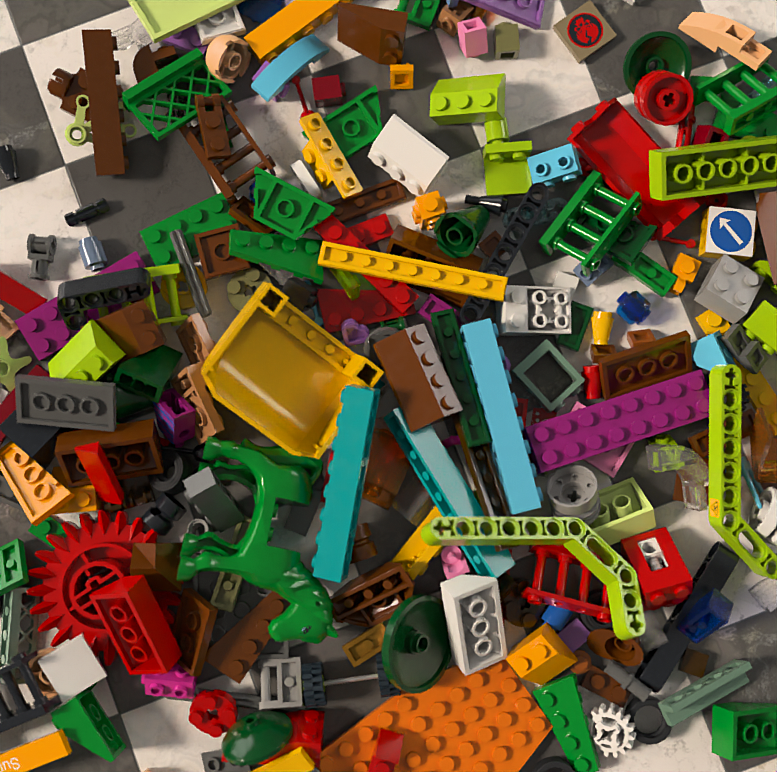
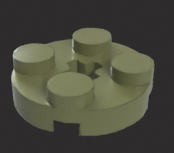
M256 268L235 273L227 284V296L231 305L240 312L251 298L250 295L245 296L246 288L248 286L251 288L255 286L257 290L263 282L272 284L270 278Z

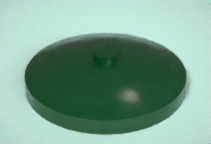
M427 594L413 595L397 607L387 624L382 642V663L388 680L399 690L418 694L429 690L441 679L452 657L443 601L438 597Z

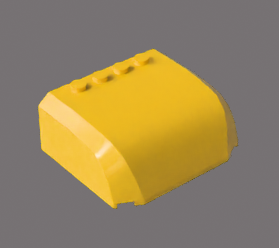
M263 282L214 346L202 367L201 374L216 400L290 454L320 459L338 433L336 419L342 410L343 403L340 402L342 390L346 385L350 384L373 388L384 371L366 357L355 354L288 302L289 297L271 283Z

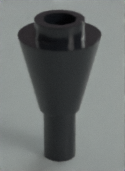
M505 194L481 197L466 195L465 204L481 205L488 212L500 217L502 213H506L508 199H505Z

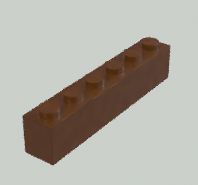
M111 29L82 30L96 177L125 175V170H129L128 156H123V146H127L126 132H121L120 123L125 122L124 110L119 108L118 99H122L121 84L116 85V75H120L119 60H114L113 51H118L117 38L112 36Z

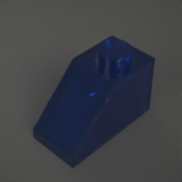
M714 588L698 600L677 629L697 644L728 623L734 603Z

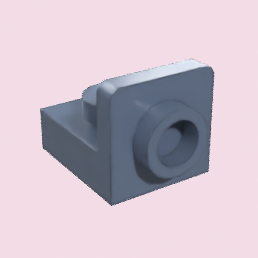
M605 254L601 259L598 269L592 271L588 277L583 274L580 265L582 262L573 269V272L586 286H590L598 277L608 271L614 263Z

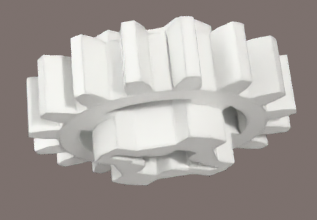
M602 703L599 709L594 706L591 713L588 712L587 714L590 735L594 739L596 751L598 753L600 750H603L605 757L608 756L609 752H612L614 757H618L619 752L625 755L628 748L631 749L633 746V740L637 734L633 731L636 725L635 723H629L631 715L624 716L622 714V707L617 711L614 704L606 708L605 704Z

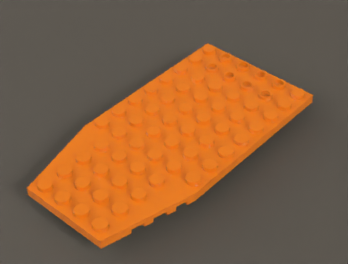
M505 659L467 676L455 664L448 667L441 679L429 690L418 694L400 690L401 695L390 697L323 748L320 767L315 768L320 772H367L381 727L404 734L399 764H396L394 772H519L553 728V725Z

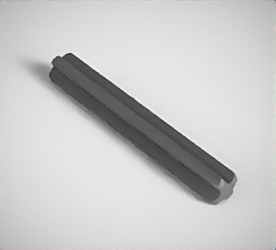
M180 229L170 232V237L196 309L200 313L201 318L208 317L212 314L185 237Z

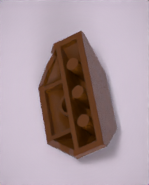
M387 562L350 580L330 596L334 606L332 611L333 618L338 623L346 622L352 625L371 628L390 619L397 607L407 598L413 596L415 582L402 563Z

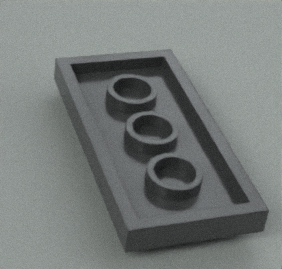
M18 374L15 377L17 423L115 431L116 383Z

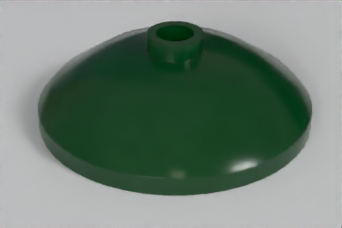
M654 31L643 35L632 44L625 56L623 77L627 88L634 95L636 85L642 77L656 70L673 72L682 75L688 80L692 69L690 50L679 36L670 32ZM654 61L655 67L650 70L649 65Z
M261 710L250 713L239 719L229 728L222 740V753L228 762L235 765L244 766L263 762L276 755L286 746L292 736L293 725L286 714L276 710Z

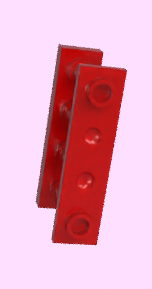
M529 545L528 552L534 553L537 560L532 588L527 587L521 592V598L528 599L527 602L531 604L541 605L544 603L597 617V620L600 622L611 623L612 618L605 584L601 606L588 603L592 572L563 545ZM592 552L602 563H604L603 559L598 554ZM549 558L556 559L560 563L555 594L541 591L546 559ZM571 564L579 565L582 569L578 600L565 597L568 570Z

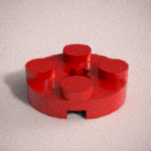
M214 689V692L201 691L192 700L189 722L211 737H220L222 733H226L236 722L238 716L237 703L229 693L223 690ZM214 709L218 710L217 715H213L208 710L213 711Z

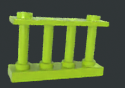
M180 263L145 268L151 274V293L147 300L159 324L170 322L171 326L182 325L190 315L189 313L181 314L175 282V278H177L176 273L182 272ZM162 276L163 280H166L172 316L160 318L157 316L152 281H154L153 277ZM130 301V302L121 303V304H122V308L125 307V306H127V305H130V304H131V301ZM108 306L98 308L100 318L109 314Z

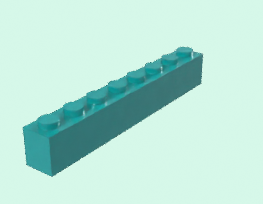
M350 384L346 385L341 392L340 402L343 403L342 410L336 419L338 433L332 443L334 456L328 466L330 479L329 484L326 485L324 490V498H326L325 507L322 508L320 513L322 526L316 536L317 554L314 555L312 560L314 577L341 583L348 578L380 389Z
M400 407L383 417V420L443 517H485L482 507L473 495V491L466 484L460 470L455 466L446 447L442 445L432 426L411 432ZM456 527L457 532L462 536V531ZM480 527V532L485 535L484 530ZM494 545L461 546L479 576L497 578L516 564L509 550L496 553Z

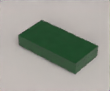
M572 300L571 334H559L556 345L578 352L594 308Z

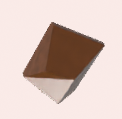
M183 542L133 543L130 565L131 576L144 575L151 591H182V581H177V574Z

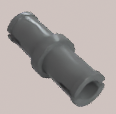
M613 659L603 671L620 683L622 689L625 690L626 688L642 702L652 692V689H649L634 677L635 674L633 672L629 673L614 662Z

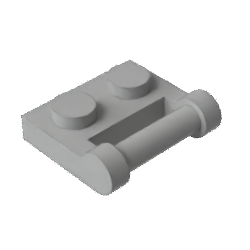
M301 658L258 660V668L261 671V702H259V710L303 707ZM277 667L278 700L271 701L270 668Z

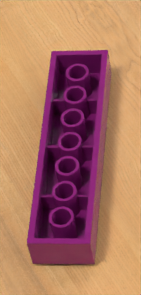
M700 369L527 426L521 431L523 440L527 439L531 453L528 455L538 475L709 417V388Z

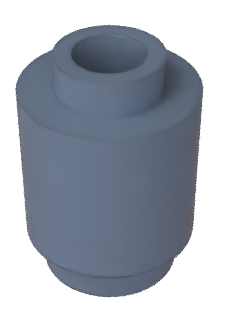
M96 236L81 239L78 249L85 269L91 270V272H99L105 269L104 266L108 261L101 241H98Z

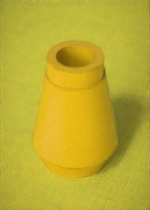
M594 311L593 317H591L594 344L608 345L614 322L612 312Z

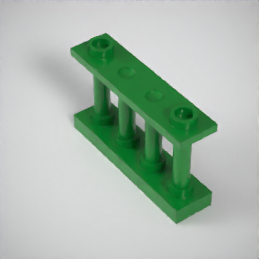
M769 58L757 71L740 62L711 79L698 84L695 88L693 105L697 106L706 100L709 101L726 116L723 131L731 136L777 110V86L769 89L753 76L755 73L762 71L777 83V70L768 64ZM744 81L757 91L760 96L751 99L736 87L735 84ZM726 90L742 106L732 109L717 94Z
M593 170L539 240L543 253L551 256L555 250L563 251L582 262L580 265L583 274L588 277L592 271L598 269L601 259L631 219L640 213L643 206L641 195L636 191L628 200L604 188L601 173ZM601 196L623 207V209L614 218L591 206L590 203L595 197ZM586 213L609 225L608 229L600 236L577 223V220L582 214ZM573 231L595 243V246L589 254L582 252L563 241L568 232Z

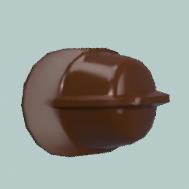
M603 628L593 630L587 637V645L590 650L603 658L613 659L626 666L639 665L644 659V652L640 646L641 639L639 637L624 641L619 639L613 630Z

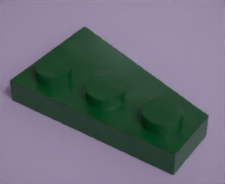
M586 213L577 222L600 236L609 227V225ZM630 221L607 253L632 266L656 233L658 226L650 224L645 226L636 224L637 222ZM572 231L573 234L577 235L578 237L584 239L585 241H587V242H589V243H591L592 245L595 246V243H593V242L587 240L586 238H584V237H582V236H580V235H578V234H576V233H574V232Z

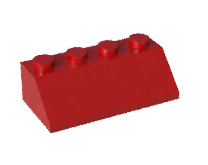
M144 575L125 576L89 595L130 675L166 674L182 656L177 641Z

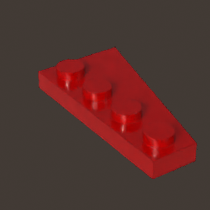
M318 289L317 293L324 327L329 334L342 331L341 324L346 319H354L358 324L367 326L380 323V321L385 322L398 319L399 316L416 315L414 304L402 314L377 290Z

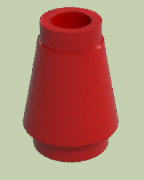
M599 365L583 366L581 376L585 379L583 385L586 399H598L601 393Z

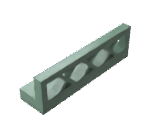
M17 587L3 595L0 629V666L12 662L11 658L19 654L18 645L24 639L29 643V649L26 651V654L36 651L39 614H30V609L40 603V596H33L32 603L27 608L22 604V593H26V590L32 587ZM27 615L31 619V625L24 632L20 628V621ZM18 667L12 669L11 672L17 684H26L24 678H16V669ZM0 674V683L6 686Z
M734 659L658 702L667 725L673 727L747 684L749 679L745 672L752 669L750 662Z

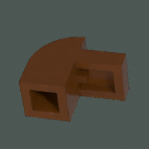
M148 44L136 53L133 60V71L137 83L179 59L174 45L162 46L153 52Z

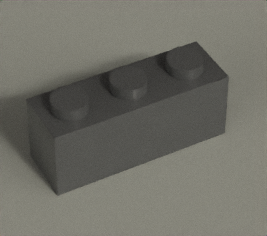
M209 466L183 480L186 487L184 495L190 504L194 503L196 510L200 516H205L210 527L215 526L222 533L245 520L238 501Z

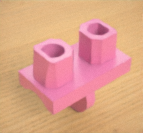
M443 546L439 555L447 580L461 574L466 575V573L470 572L462 547Z

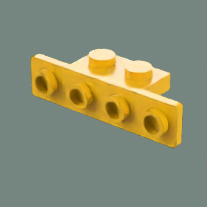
M316 112L301 117L299 123L309 138V142L302 150V153L324 190L329 189L335 183L343 199L361 193L363 191L362 186L320 114Z
M437 506L431 510L390 561L402 563L413 580L417 575L421 576L426 571L429 560L432 557L436 558L443 549V546L426 544L421 537V530L426 524L436 517H443Z

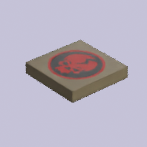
M591 0L557 22L552 28L579 64L617 36Z

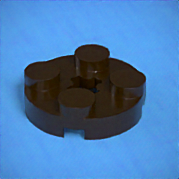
M523 578L516 581L519 585L503 601L500 600V604H502V616L508 623L518 627L531 628L541 618L546 604H531L526 599L525 607L520 609L521 604L519 600L525 599L521 598V592L527 587L532 588L533 584L532 580Z

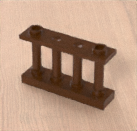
M220 95L221 103L224 106L222 107L223 118L230 115L236 124L226 131L228 141L242 133L248 141L247 145L233 153L230 158L213 164L211 160L206 158L204 144L200 145L197 141L200 137L199 134H201L199 123L194 127L193 125L188 127L185 124L179 128V131L232 206L238 201L234 195L238 192L237 189L255 178L254 169L256 166L264 171L267 169L270 174L276 176L273 169L276 164L269 154L265 156L235 114L238 112V109L232 100L226 101L224 96ZM255 151L261 162L232 182L230 180L226 182L222 177L225 174L224 171Z

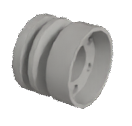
M576 464L565 465L556 469L547 481V494L553 516L577 517L587 525L592 524L598 518L601 510L595 475L585 466Z

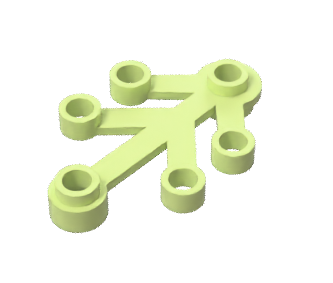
M79 95L77 97L75 121L68 125L65 130L66 140L73 146H82L86 142L93 143L92 133H90L92 131L91 120L84 124L89 101L84 107L79 105L81 98H85L88 101V96ZM123 101L118 103L119 108H123V110L126 111V109L123 107ZM120 123L121 132H125V128L128 126L134 129L132 135L126 134L127 138H132L136 135L137 129L133 124L128 123L125 125ZM75 130L82 133L80 139H75L72 136Z

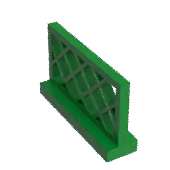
M196 48L122 93L123 107L129 113L132 111L155 139L160 141L198 117L196 106L190 105L191 97L195 98V95L200 94L204 97L211 96V94H208L209 86L219 87L223 91L219 95H223L226 99L232 95V90L209 71L206 62L203 60V53ZM203 69L208 74V78H195L194 73ZM179 82L190 83L189 91L176 89V84ZM193 83L206 85V93L192 91ZM161 93L172 94L171 102L159 101L157 96ZM174 96H187V105L174 103ZM143 104L153 106L152 114L142 113L138 107ZM156 106L170 108L169 116L156 115ZM205 106L206 111L212 108V106ZM172 110H186V115L182 118L172 117ZM154 120L168 122L167 127L158 132L153 126Z

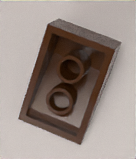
M339 2L337 41L378 64L389 66L401 65L405 48L408 12Z
M147 298L138 300L94 320L126 354L118 363L159 347L167 341Z

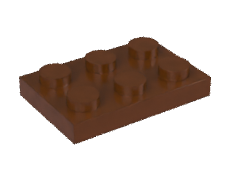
M183 588L172 633L182 652V656L177 663L192 677L201 675L218 609L192 588Z

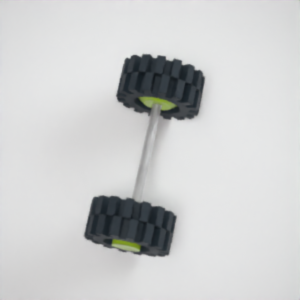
M382 653L376 654L378 673L325 681L321 661L302 664L303 689L307 708L327 706V685L379 678L381 698L398 696L401 693L398 688L391 684L385 674Z

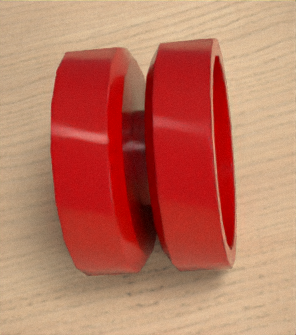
M665 70L651 71L642 77L636 85L634 92V105L638 113L645 119L663 126L673 125L684 119L691 110L694 100L693 89L689 81L682 75Z

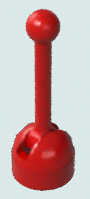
M294 76L291 81L296 86L304 110L300 115L301 118L315 112L308 110L299 84L300 77Z

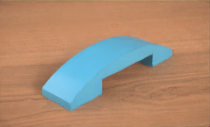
M314 34L308 35L295 42L275 58L251 84V88L269 102L284 89L285 84L311 62L315 64L330 49Z

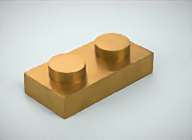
M383 622L369 628L342 646L354 668L382 651V642L386 630Z

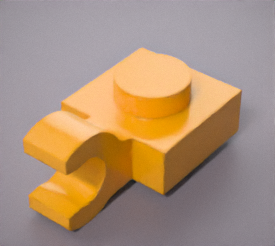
M679 253L671 269V273L678 278L671 286L669 292L677 296L679 293H682L686 283H693L702 262L686 254Z

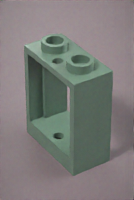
M548 339L543 341L510 372L547 413L553 410L555 413L558 412L566 404L564 399L569 395L574 397L583 389L581 384L585 381ZM546 352L574 380L551 403L524 375V372Z

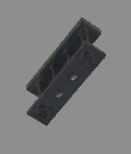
M37 650L30 654H26L23 651L11 658L12 662L0 666V674L17 706L15 713L13 709L10 710L0 691V733L46 715L62 704L59 695L50 698L47 695H43L31 671L28 661L39 655ZM19 668L34 699L33 705H30L29 702L26 703L11 672L12 669Z

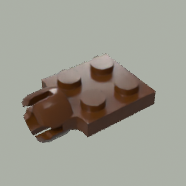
M80 67L76 74H71L61 68H57L52 73L55 76V80L49 79L47 89L50 94L62 100L60 109L75 117L77 97L79 95L88 96L86 71ZM85 98L79 100L80 106L84 107L88 104ZM89 108L86 109L84 122L86 123L90 121Z

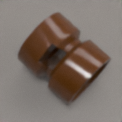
M367 522L356 527L350 564L378 554L374 541L369 540L371 532Z

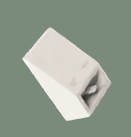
M507 285L504 301H495L496 325L499 335L571 334L570 288Z

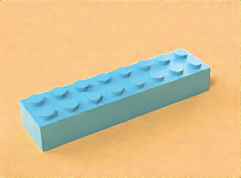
M490 318L462 325L460 333L492 442L489 444L492 458L510 513L514 515L540 508V501H543L541 488L535 485L534 478L537 477L534 464L529 463L527 455L531 453L527 439L523 440L521 433L524 430L521 416L517 417L515 407H518L515 393H511L509 389V384L512 383L508 369L504 370L502 361L505 360V354L502 346L498 347L496 338L499 337L496 323L492 324Z

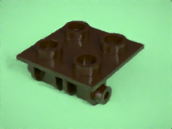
M148 476L118 480L124 492L123 504L118 505L107 502L104 503L106 512L115 513L156 501Z

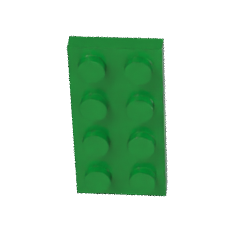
M221 192L139 232L155 265L161 266L180 263L170 237V232L177 229L183 232L193 259L199 256L194 238L195 234L238 222L228 214L230 206Z

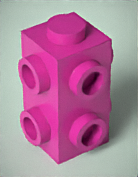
M177 662L166 674H142L141 684H145V695L176 697L179 699H193L198 681V676L192 677Z

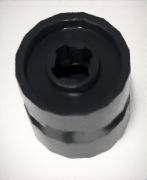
M163 492L155 501L156 506L150 507L144 513L142 519L155 532L166 536L174 527L173 521H179L187 512V509L176 498Z

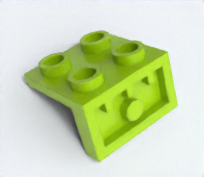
M532 141L485 144L483 162L486 196L499 194L518 195L528 192L532 186L527 158L532 152Z

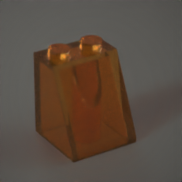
M375 427L373 431L362 499L389 510L409 469L410 462L393 434L387 429Z

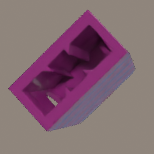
M174 388L165 390L159 402H153L157 426L170 441V445L174 448H179L184 445V441L195 436L196 411Z

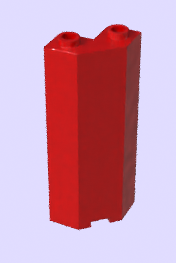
M616 98L609 101L603 100L595 108L597 112L585 122L580 120L571 128L573 133L567 140L576 147V150L595 171L601 173L602 179L616 194L630 200L636 191L640 193L643 206L636 217L645 226H649V224L658 226L654 237L661 241L699 208L707 198L705 196L665 201L650 198L649 150L661 149V147Z

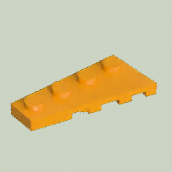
M13 441L8 442L0 449V470L31 524L39 525L75 497L73 493Z

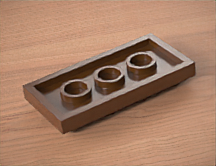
M685 330L599 358L603 398L609 400L693 372L690 334Z

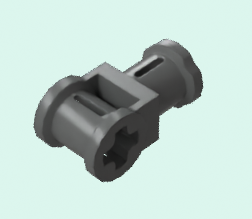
M35 234L28 235L27 258L32 261L31 273L28 274L29 279L41 281L50 279V276H48V264L53 263L56 253L57 242L55 235H49L48 237H40Z

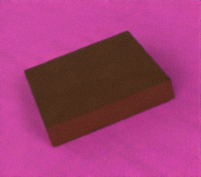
M239 223L194 235L206 281L252 269L250 261L229 255V233L231 229L241 230Z

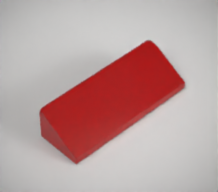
M94 442L75 447V451L100 500L118 505L123 504L124 492L100 443Z

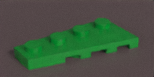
M726 90L719 94V98L732 109L742 106ZM716 108L712 126L724 130L726 116ZM770 113L734 133L730 138L740 140L745 136L765 137L777 135V115Z
M230 230L229 255L256 264L261 262L270 265L272 269L278 271L282 269L294 273L293 276L299 278L304 276L313 279L314 283L320 285L323 283V266H318L317 264L322 240L300 238L296 241L284 235Z
M576 673L536 687L532 692L543 713L553 725L552 730L574 771H599L601 765L594 739L590 735L588 728L589 721L584 713L581 692L578 691Z

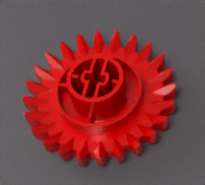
M101 509L98 511L97 523H95L89 513L79 514L82 528H79L71 521H64L61 523V526L67 535L66 538L56 533L46 536V539L55 547V550L42 549L35 552V556L45 561L47 565L30 569L28 574L43 579V584L26 590V593L31 596H43L44 601L31 608L30 614L48 612L49 618L39 626L38 631L45 632L55 627L59 630L50 644L52 647L62 644L67 639L72 640L83 634L97 657L100 651H104L105 665L110 666L115 661L118 651L93 602L90 601L89 593L116 575L120 579L125 576H131L130 565L133 543H158L157 539L160 534L153 529L148 532L144 531L145 522L141 516L137 517L132 524H129V516L126 511H118L115 521H112L111 514L106 512L105 509ZM100 566H104V567H106V568H109V569L113 570V572H111L110 570L105 571V572H103V573H101V574H98V575H96V576L90 578V579L87 581V579H88L89 576H91V575H93V574H96V573L102 571V568H101ZM152 591L167 623L173 624L176 615L169 609V606L180 605L181 596L173 591Z

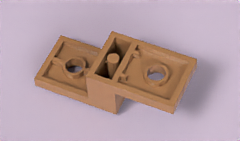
M200 313L190 315L175 331L191 365L185 367L170 382L173 388L196 411L195 436L199 445L206 443L207 436L215 437L225 429L222 417L213 406V398L209 393L210 389L201 374L202 367L216 343L208 333V326L205 320L201 318Z

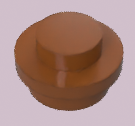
M583 650L574 651L573 654L578 658V661L569 667L570 670L576 674L588 672L592 664L591 657Z

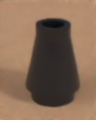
M12 145L0 146V169L7 181L20 178L16 150H13Z

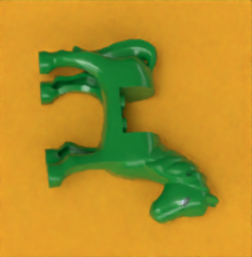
M207 436L203 459L211 461L218 457H227L238 460L241 464H228L223 460H217L214 464L200 462L198 472L209 466L220 480H231L245 486L253 495L255 509L245 536L237 545L224 541L213 532L207 531L199 536L185 532L180 553L181 560L177 581L188 582L198 573L205 571H219L240 575L247 582L259 588L274 591L291 603L285 612L274 618L268 626V632L275 641L285 642L300 639L304 642L319 644L327 636L338 638L339 634L332 625L334 606L330 600L328 590L317 577L313 576L312 571L305 567L304 563L300 560L301 554L288 549L267 546V542H271L274 528L270 526L272 518H276L277 503L309 507L312 498V486L323 471L322 460L292 455L281 446H259L246 438L243 439L241 444H237L232 440H219L216 437ZM304 469L310 470V472H311L310 476H309L308 472H307L306 470H304ZM197 552H202L199 556L191 558Z

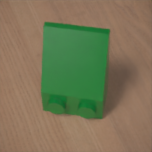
M87 688L50 713L54 726L58 730L63 729L65 736L110 763L127 747L93 692Z
M740 702L713 704L712 753L731 761L777 754V704Z

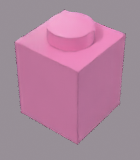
M476 17L457 22L459 47L465 57L474 58L480 56V54L488 53L487 28L482 20Z

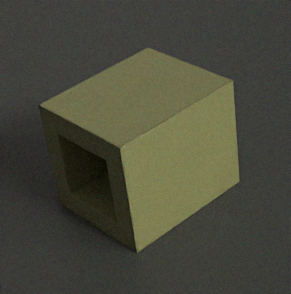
M502 22L495 25L493 31L495 60L518 58L520 52L518 24Z

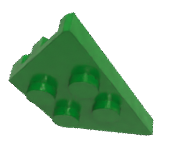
M376 85L323 118L346 160L372 144L382 131ZM303 131V132H302L303 137H304L305 139L309 140V138L307 137L305 131Z
M255 167L254 219L297 241L337 210L335 207L259 167Z

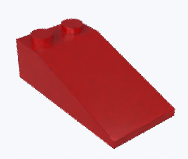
M298 710L284 713L290 718L293 725V733L289 742L276 755L257 764H267L302 747L315 763L314 767H320L325 711ZM222 754V762H228Z

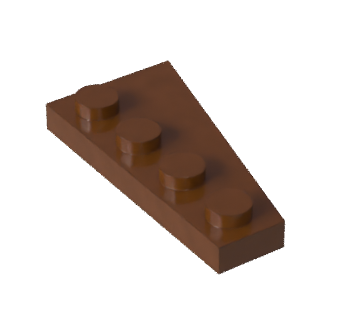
M274 591L269 593L207 650L205 661L240 684L271 638L268 632L269 624L274 618L284 613L291 603Z

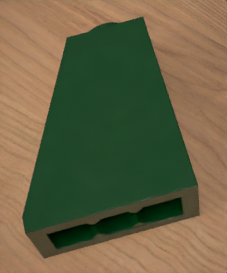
M163 344L120 364L113 383L158 403L178 370L183 353Z

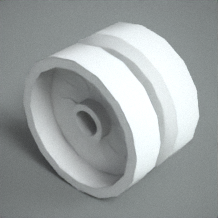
M768 487L759 495L762 508L759 509L756 502L753 504L747 524L761 539L766 537L768 543L777 547V489Z

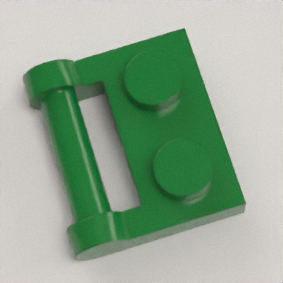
M400 0L397 9L394 10L405 12L410 0ZM416 0L412 12L408 13L407 23L430 31L441 0Z

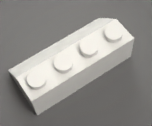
M461 574L440 583L452 660L465 676L506 659L507 649L497 579L495 577Z

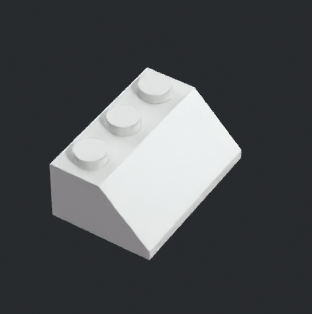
M393 114L380 132L368 154V157L375 165L383 168L393 179L398 180L411 193L417 196L426 194L435 185L449 159L448 155L395 114Z

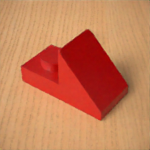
M380 727L367 772H394L396 764H399L404 734Z

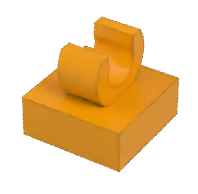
M413 64L390 65V89H413Z

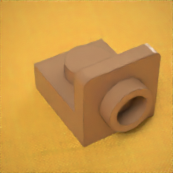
M459 0L458 5L455 7H448V4H446L441 10L436 25L454 37L458 32L457 22L467 20L472 14L474 7L463 0Z

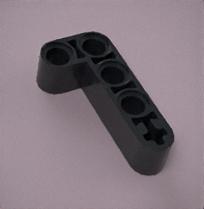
M137 267L61 283L58 287L57 307L65 325L71 330L79 331L81 326L87 324L88 310L147 298L151 293V274L147 269Z

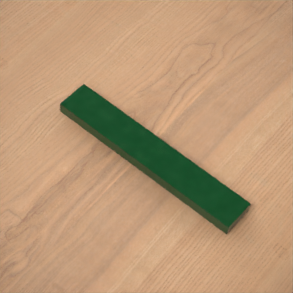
M454 309L433 312L430 314L445 371L463 409L458 413L467 448L490 444L492 439Z

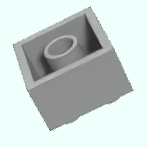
M723 254L710 268L694 301L730 323L735 324L747 314L765 278L728 255Z

